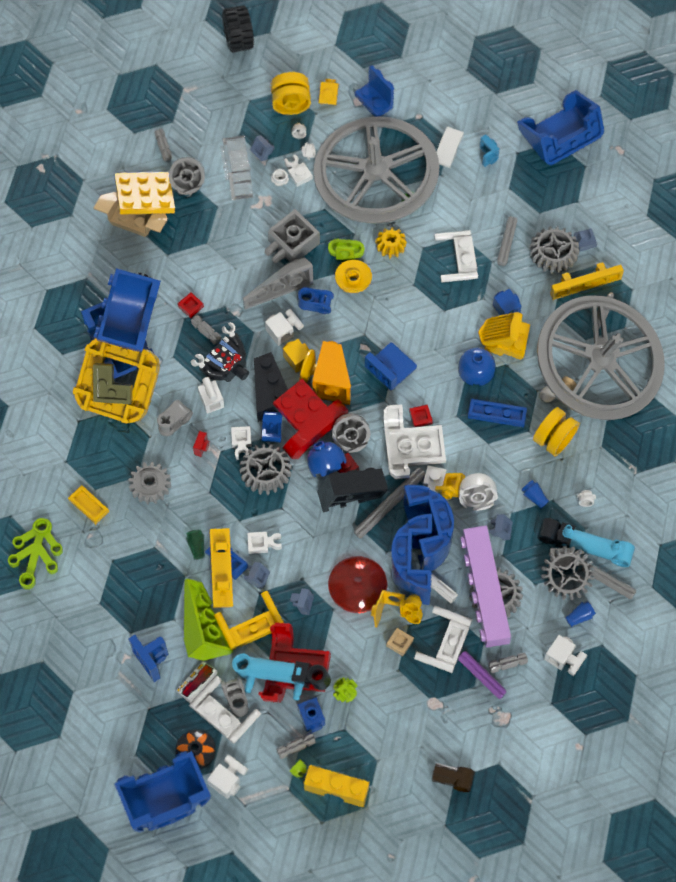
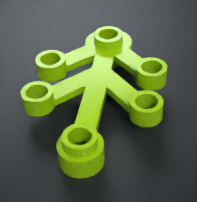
M46 518L37 519L33 523L31 530L15 537L12 541L13 546L20 550L24 548L26 541L35 537L33 544L8 557L9 565L15 568L20 565L21 560L30 555L27 570L19 577L21 587L26 590L32 589L36 584L34 573L39 556L45 563L49 574H55L58 571L57 563L52 561L42 546L43 539L45 538L51 546L50 550L54 556H60L63 553L62 545L57 543L50 533L52 524ZM41 526H45V527H46L45 530H42V531L39 530V528H40ZM19 540L22 541L20 545L15 544ZM55 547L60 548L58 552L53 551ZM12 559H17L16 563H11ZM55 565L53 570H49V567ZM27 580L32 581L29 585H26L25 582Z

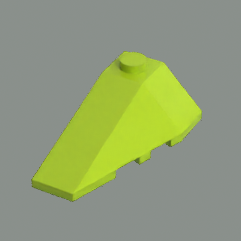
M187 578L184 580V643L187 656L204 661L232 654L233 650H230L214 617L215 613L210 606L212 601L203 583Z

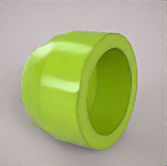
M300 759L289 772L295 777H303L307 773V766Z

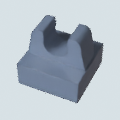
M260 135L255 138L250 151L262 162L267 160L268 155L272 154L275 147L270 145L268 140Z
M591 228L574 233L577 239L576 242L579 243V252L597 247V241Z
M498 514L497 518L490 521L495 526V529L489 530V533L494 537H500L502 540H510L513 522L506 515Z
M254 562L252 566L248 567L250 571L249 576H244V579L256 588L264 589L270 571L260 562Z
M302 588L300 594L292 593L290 602H293V606L297 607L301 614L309 615L314 596L309 589Z

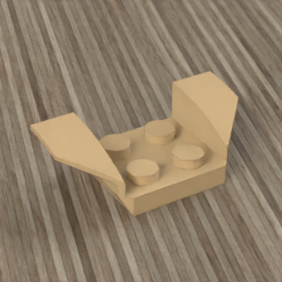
M117 192L101 195L93 208L94 210L106 213L108 221L113 226L144 237L149 234L150 230L160 233L168 220L166 214H120Z

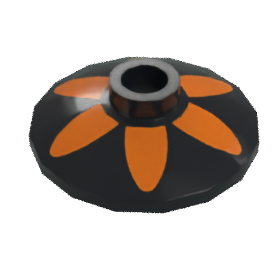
M192 730L179 738L175 751L176 755L181 752L189 753L192 751L199 769H203L213 761L216 746L209 734L200 730ZM193 745L199 746L197 751H193L191 748Z

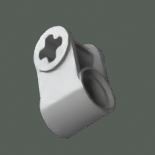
M180 400L174 401L157 418L159 433L163 436H171L191 419L193 412Z
M240 675L236 679L227 682L220 681L232 714L236 717L246 715L249 708ZM237 702L244 704L241 708L234 707Z

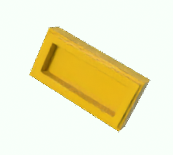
M82 485L68 497V500L95 525L109 513V509Z

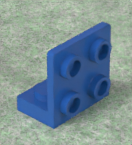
M371 65L369 67V83L355 91V97L374 117H381L393 109L394 86L383 77L379 69H375Z
M392 342L376 356L371 352L365 356V368L390 391L417 369V364Z

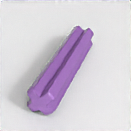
M464 651L460 654L458 660L498 699H501L506 694V689L468 652Z

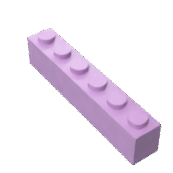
M487 526L463 529L460 544L461 548H465L466 551L464 563L465 567L469 566L470 573L467 574L469 585H473L474 589L471 595L473 604H477L478 611H475L477 623L481 622L482 629L479 630L481 642L485 641L486 648L510 644L511 635Z

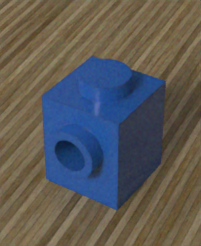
M510 289L500 291L494 296L493 307L499 315L521 312L519 297L513 294Z
M317 697L297 704L306 732L321 730L325 725V718Z

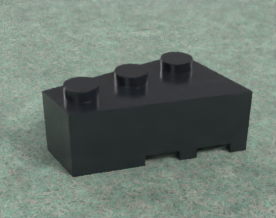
M272 352L254 358L258 422L262 421L263 412H279L273 405V402L288 390Z
M368 468L364 471L350 470L346 473H330L317 493L324 513L329 511V507L340 505L341 508L347 507L346 503L358 500V503L382 498L388 490L382 468Z

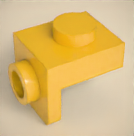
M325 79V82H321L319 103L337 105L340 84L336 83V80Z
M446 473L443 486H436L435 491L445 499L459 497V487L465 475L462 473Z

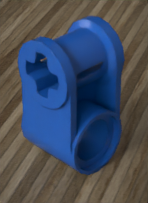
M309 287L301 288L298 292V306L302 310L329 314L331 313L330 305L331 300L334 298V293L328 290Z

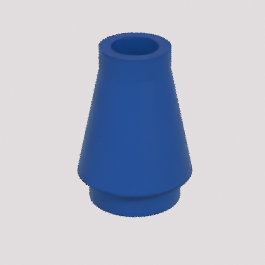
M531 480L521 489L524 493L523 495L539 506L540 509L549 502L538 482L535 483Z
M588 601L581 602L565 619L570 627L593 619L592 616L596 612Z

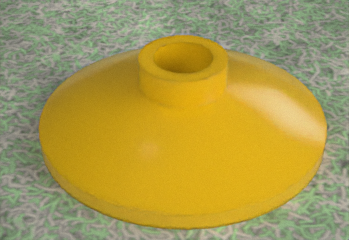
M348 260L338 266L335 272V280L343 291L359 293L370 285L372 272L364 262Z
M310 349L307 353L300 372L299 380L303 379L306 383L314 375L317 365L314 349Z

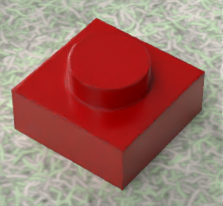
M192 292L177 303L178 307L190 318L204 307V303Z
M428 404L409 408L413 427H422L433 423Z
M199 431L193 446L195 456L202 457L203 452L208 450L210 441L207 438V433Z
M346 453L347 462L344 463L343 461L340 464L342 468L337 472L358 471L359 466L351 455Z

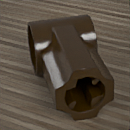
M436 763L432 781L452 786L453 789L460 792L469 793L471 792L475 771L467 767L455 768Z

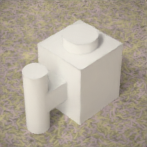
M292 309L285 312L288 316L287 319L279 312L276 315H271L265 321L266 331L278 346L294 337V325L298 330L304 327Z
M209 377L204 378L201 386H198V393L208 414L224 408V400L216 381L211 382Z
M558 635L547 651L544 660L560 670L568 663L571 665L568 673L574 676L587 655L580 651L577 657L574 656L573 652L576 647L574 642L566 636Z
M227 755L224 759V762L230 766L225 768L219 763L207 779L208 785L227 799L231 795L234 796L240 789V779L235 775L237 771L243 776L248 771L247 767L230 755Z

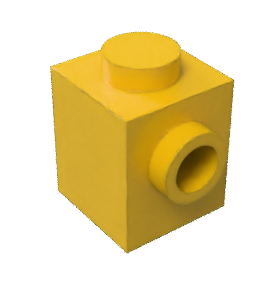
M299 339L290 341L284 346L283 357L296 373L301 370L309 348L305 343L302 344Z

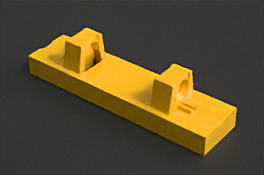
M601 262L596 264V272L574 279L571 278L569 272L562 274L561 282L551 286L550 295L552 300L621 280L624 272L623 267L620 264L606 269L604 263Z
M230 528L210 529L213 608L233 607ZM218 550H225L226 552H216V551H218Z

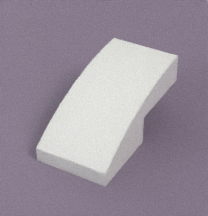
M450 127L446 128L437 149L439 165L451 167L464 132Z

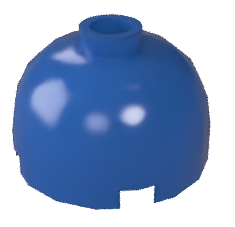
M479 347L465 351L458 364L459 376L469 385L479 384V386L489 383L494 377L496 369L494 357L489 351Z
M319 441L315 443L307 455L308 469L313 477H317L316 474H321L322 477L341 469L340 464L343 461L344 463L347 462L342 449L332 442Z

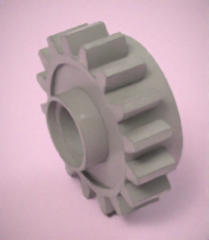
M153 462L150 463V466L143 463V468L136 466L137 472L132 471V478L128 480L130 484L129 489L133 497H138L140 503L146 501L148 505L150 502L156 504L160 499L163 501V496L169 494L167 488H171V482H169L171 478L170 475H167V469H162L161 464L155 467ZM148 482H154L152 485H146Z

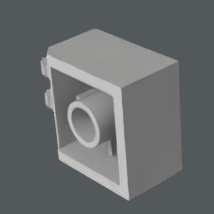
M294 209L268 231V241L271 244L265 249L264 253L270 256L278 250L279 252L272 258L274 263H278L284 257L289 262L294 259H301L320 244V232Z

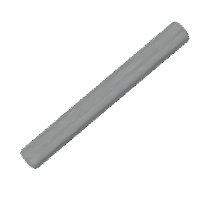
M417 468L410 475V478H407L354 529V534L358 538L364 537L403 499L404 486L417 485L425 477V471Z

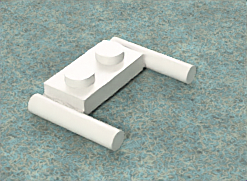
M471 230L434 234L435 241L453 239L458 268L457 274L440 275L441 283L478 279Z
M434 606L432 613L448 618L451 621L437 657L433 658L416 652L414 659L452 673L472 619Z
M216 675L189 706L228 738L231 743L235 744L261 713L255 709L241 723L240 720L210 696L220 684V681H222Z

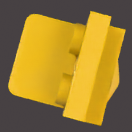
M514 312L486 319L478 331L481 344L485 346L484 349L499 356L506 354L519 360L523 359L530 324L522 322L523 314Z

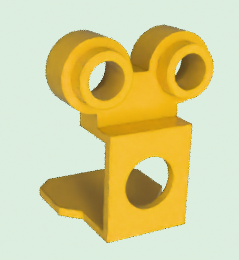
M382 590L376 605L372 606L371 610L375 627L379 625L385 604L400 606L401 617L406 618L412 624H419L423 616L422 602L419 596L410 595L406 599L405 594ZM389 596L397 597L399 601L394 602L389 599Z

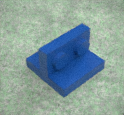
M133 635L128 639L132 652L152 681L156 682L161 677L155 663H162L167 658L166 656L169 655L166 643L160 636L143 647L137 636Z

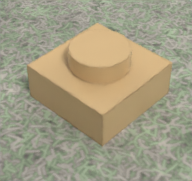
M396 628L386 646L404 656L414 638Z

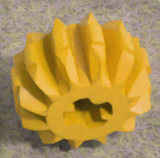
M391 227L390 230L384 228L383 232L378 233L375 244L377 245V251L381 252L382 256L388 255L391 258L392 255H395L398 258L399 253L404 252L407 241L405 240V234H401L400 229L394 231V228Z

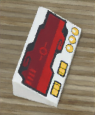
M202 662L176 692L191 703L218 675L217 670Z

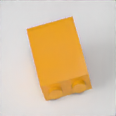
M323 341L312 381L313 391L320 399L333 402L339 399L343 404L350 405L351 384L342 345L334 341Z

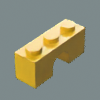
M310 765L304 782V790L322 796L324 794H332L342 798L346 803L364 808L369 791V782Z

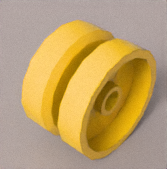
M286 72L272 79L270 83L272 105L276 112L284 115H294L302 113L310 107L309 80L304 74Z
M556 407L542 421L533 436V441L541 447L547 444L546 450L556 457L573 439L580 423L572 417L566 419V413L559 407Z

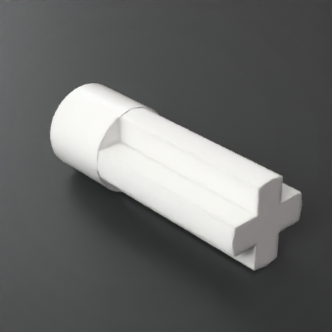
M433 573L431 574V588L449 603L455 601L458 594Z

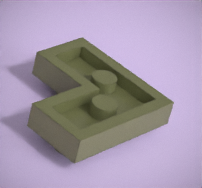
M94 363L93 402L131 404L133 402L132 384L114 383V364Z

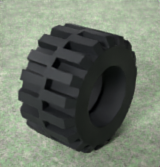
M242 5L223 9L224 33L231 53L253 49V28L246 6Z

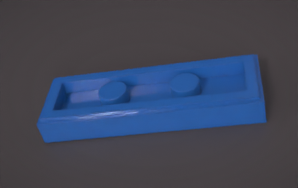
M471 399L468 418L524 428L527 408Z

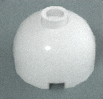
M475 473L468 475L460 484L458 492L459 501L465 508L469 506L474 507L473 510L475 511L485 510L492 507L494 501L498 499L496 484L486 474Z

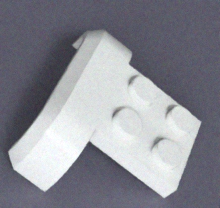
M390 405L384 409L389 473L394 479L410 478L408 466L446 463L442 425L404 428L402 405Z

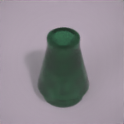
M202 530L187 532L185 539L194 560L205 558L204 534H202Z

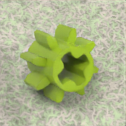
M348 677L346 679L340 678L333 685L335 692L332 695L342 703L344 701L351 702L357 696L355 688L358 685L353 679Z

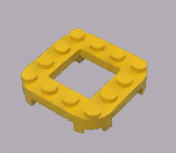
M97 338L94 339L84 349L86 353L76 387H73V395L77 404L85 411L122 421V423L141 421L148 412L160 371L159 358L152 351L145 348L140 353L97 341ZM108 357L139 368L132 391L133 402L131 404L93 402L94 363H104L105 358Z

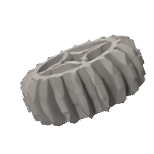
M549 226L548 230L543 228L541 233L537 232L535 237L532 238L530 257H533L532 261L537 263L538 268L543 267L544 272L549 269L551 274L554 270L559 274L561 269L566 272L568 267L572 268L574 263H576L577 256L579 255V243L576 242V236L572 237L571 231L566 233L565 228L559 230L558 226L555 229ZM565 253H568L565 257L560 258V256L565 255Z
M264 443L260 449L258 446L254 447L255 451L249 449V455H244V461L240 462V467H242L240 469L241 479L245 482L246 487L251 486V491L253 492L258 489L260 495L263 491H266V494L269 495L270 490L276 493L277 487L283 489V483L288 484L289 482L287 477H291L290 470L292 469V465L289 464L290 458L286 457V452H280L279 446L273 449L272 444H270L269 448H266ZM275 461L281 466L280 472L274 467ZM251 467H254L257 471L256 478L250 472Z
M566 546L563 547L564 553H560V550L557 548L555 550L557 553L556 557L552 553L549 554L552 558L551 562L547 559L544 560L546 564H549L548 568L542 567V570L547 571V574L541 575L542 578H548V581L544 582V586L551 584L552 586L548 591L552 592L556 589L555 597H558L560 592L563 593V600L566 599V594H569L570 600H573V593H576L577 597L580 598V590L585 594L588 592L584 588L585 585L592 587L588 579H595V576L589 575V572H595V568H588L589 565L593 564V561L591 560L586 563L585 560L589 556L585 554L581 557V549L575 554V547H571L570 552H567ZM573 557L567 566L563 567L555 563L560 558ZM578 561H580L584 567V578L577 575L575 572V567ZM574 564L572 572L578 578L569 576L565 579L563 576L565 574L559 568L568 570ZM552 568L561 573V580L558 586L552 579ZM570 580L581 583L574 589H563Z
M499 567L497 568L499 582L506 585H500L502 598L505 599L507 596L512 595V599L504 605L506 616L509 618L510 612L516 613V607L521 605L519 600L523 598L521 594L523 589L518 586L520 581L514 580V574L508 576V570L501 573ZM471 585L472 588L469 589L470 594L471 592H474L473 585ZM472 603V607L477 608V604Z

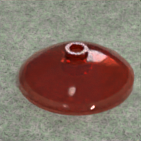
M362 556L349 557L340 561L331 571L328 580L329 593L335 604L345 611L351 613L368 612L372 610L373 605H376L382 590L387 591L386 574L382 567L372 559ZM359 577L361 581L356 582L354 579Z

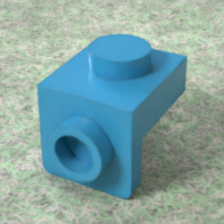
M485 134L480 138V149L485 153L482 162L484 167L489 164L492 165L498 160L500 150L495 140L490 139Z

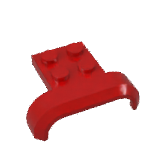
M303 379L299 380L273 402V405L297 431L282 447L291 459H300L312 445L333 429V425L339 417L349 413L348 408L339 399L327 407Z
M275 623L270 627L272 647L269 660L288 663L299 661L310 663L311 666L319 664L328 672L331 658L330 651L293 648L294 634L291 624ZM323 674L318 675L315 680H320ZM266 680L263 692L258 694L265 702L280 703L284 698L286 689H294L295 685ZM310 684V688H309V689H307V688H303V689H302V690H306V691L325 692V689H324V690H317V689H315V688L312 686V684Z

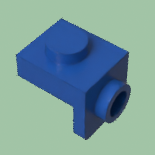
M263 412L261 441L281 443V413Z

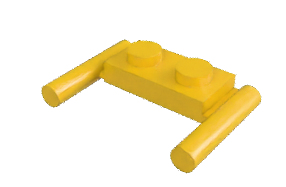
M268 591L262 592L261 596L269 611L229 629L221 612L214 615L230 650L245 646L271 634L270 627L273 624L284 623Z

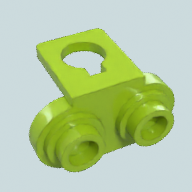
M334 239L328 244V251L337 260L348 261L361 258L364 255L365 247L360 241Z

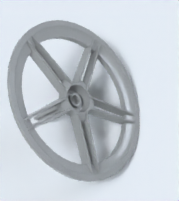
M389 117L362 118L338 128L321 145L314 163V181L324 202L338 214L363 223H386L412 214L430 198L439 177L438 155L429 138L415 126ZM370 127L374 128L375 138L370 136ZM377 127L401 131L410 136L418 145L383 157L381 156ZM366 128L369 155L367 159L330 154L344 137ZM425 155L426 174L420 187L413 193L390 169ZM326 166L364 173L346 201L337 195L329 184ZM387 179H392L405 193L408 194L409 198ZM365 180L368 181V183L357 196L355 201L352 204H350L356 196L359 189L361 188V186L363 185V183L365 182ZM376 180H381L402 200H405L386 208L370 209L357 206Z
M605 296L578 297L559 306L548 317L541 329L537 344V357L541 374L551 392L571 410L593 419H622L636 414L646 407L659 391L665 367L662 345L651 324L631 306ZM592 308L594 345L555 334L558 326L569 315L582 309ZM597 308L599 309L602 338H599ZM604 309L615 311L627 317L641 330L645 337L623 342V338L620 337L621 334L617 333L608 340ZM554 340H557V341H560V342H564V343H567V344H570V345H573V346H577V347L583 348V349H585V350L582 351V350L573 348V347H571V346H568V345H565V344L556 342V341H554ZM644 341L648 342L647 344L623 352H620L619 348H623L633 344L641 343ZM552 346L587 358L590 362L573 391L566 386L556 370ZM650 347L652 355L651 375L647 385L640 392L616 362V358ZM593 370L595 372L578 396L576 394L589 371ZM605 370L630 400L616 405H602L587 401L582 397L600 371ZM614 370H616V372L620 375V377H621V378L623 379V381L627 384V386H626V385L621 381V379L615 374Z

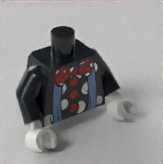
M229 322L230 331H227L225 326L222 327V331L225 334H229V338L225 336L205 358L201 354H196L195 357L198 358L199 363L194 359L191 360L192 366H199V369L211 380L230 382L237 376L243 381L249 375V371L244 368L247 355L244 345L238 334L234 333L235 325Z

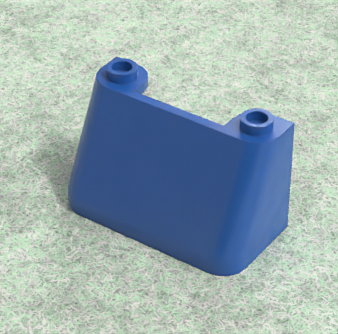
M577 90L565 96L562 111L536 124L531 117H525L517 122L521 134L542 161L548 165H553L597 141L604 133L600 106Z

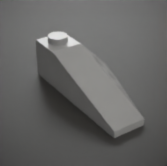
M305 257L294 259L243 297L244 309L246 310L313 285L312 264Z

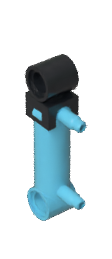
M545 518L542 520L537 536L539 541L551 545L556 543L555 547L558 548L565 546L567 548L575 547V550L581 549L584 553L610 560L617 566H630L635 551L633 544L617 539L612 541L576 530V526L564 522L561 525L560 522L554 519Z
M244 653L236 655L232 661V666L241 678L247 679L245 684L246 693H251L255 678L294 684L293 700L298 701L302 689H309L310 684L317 690H324L331 683L329 673L319 664L311 666L310 663L299 661L295 663L249 657ZM248 663L245 669H241L243 664ZM323 674L320 680H315L318 675Z

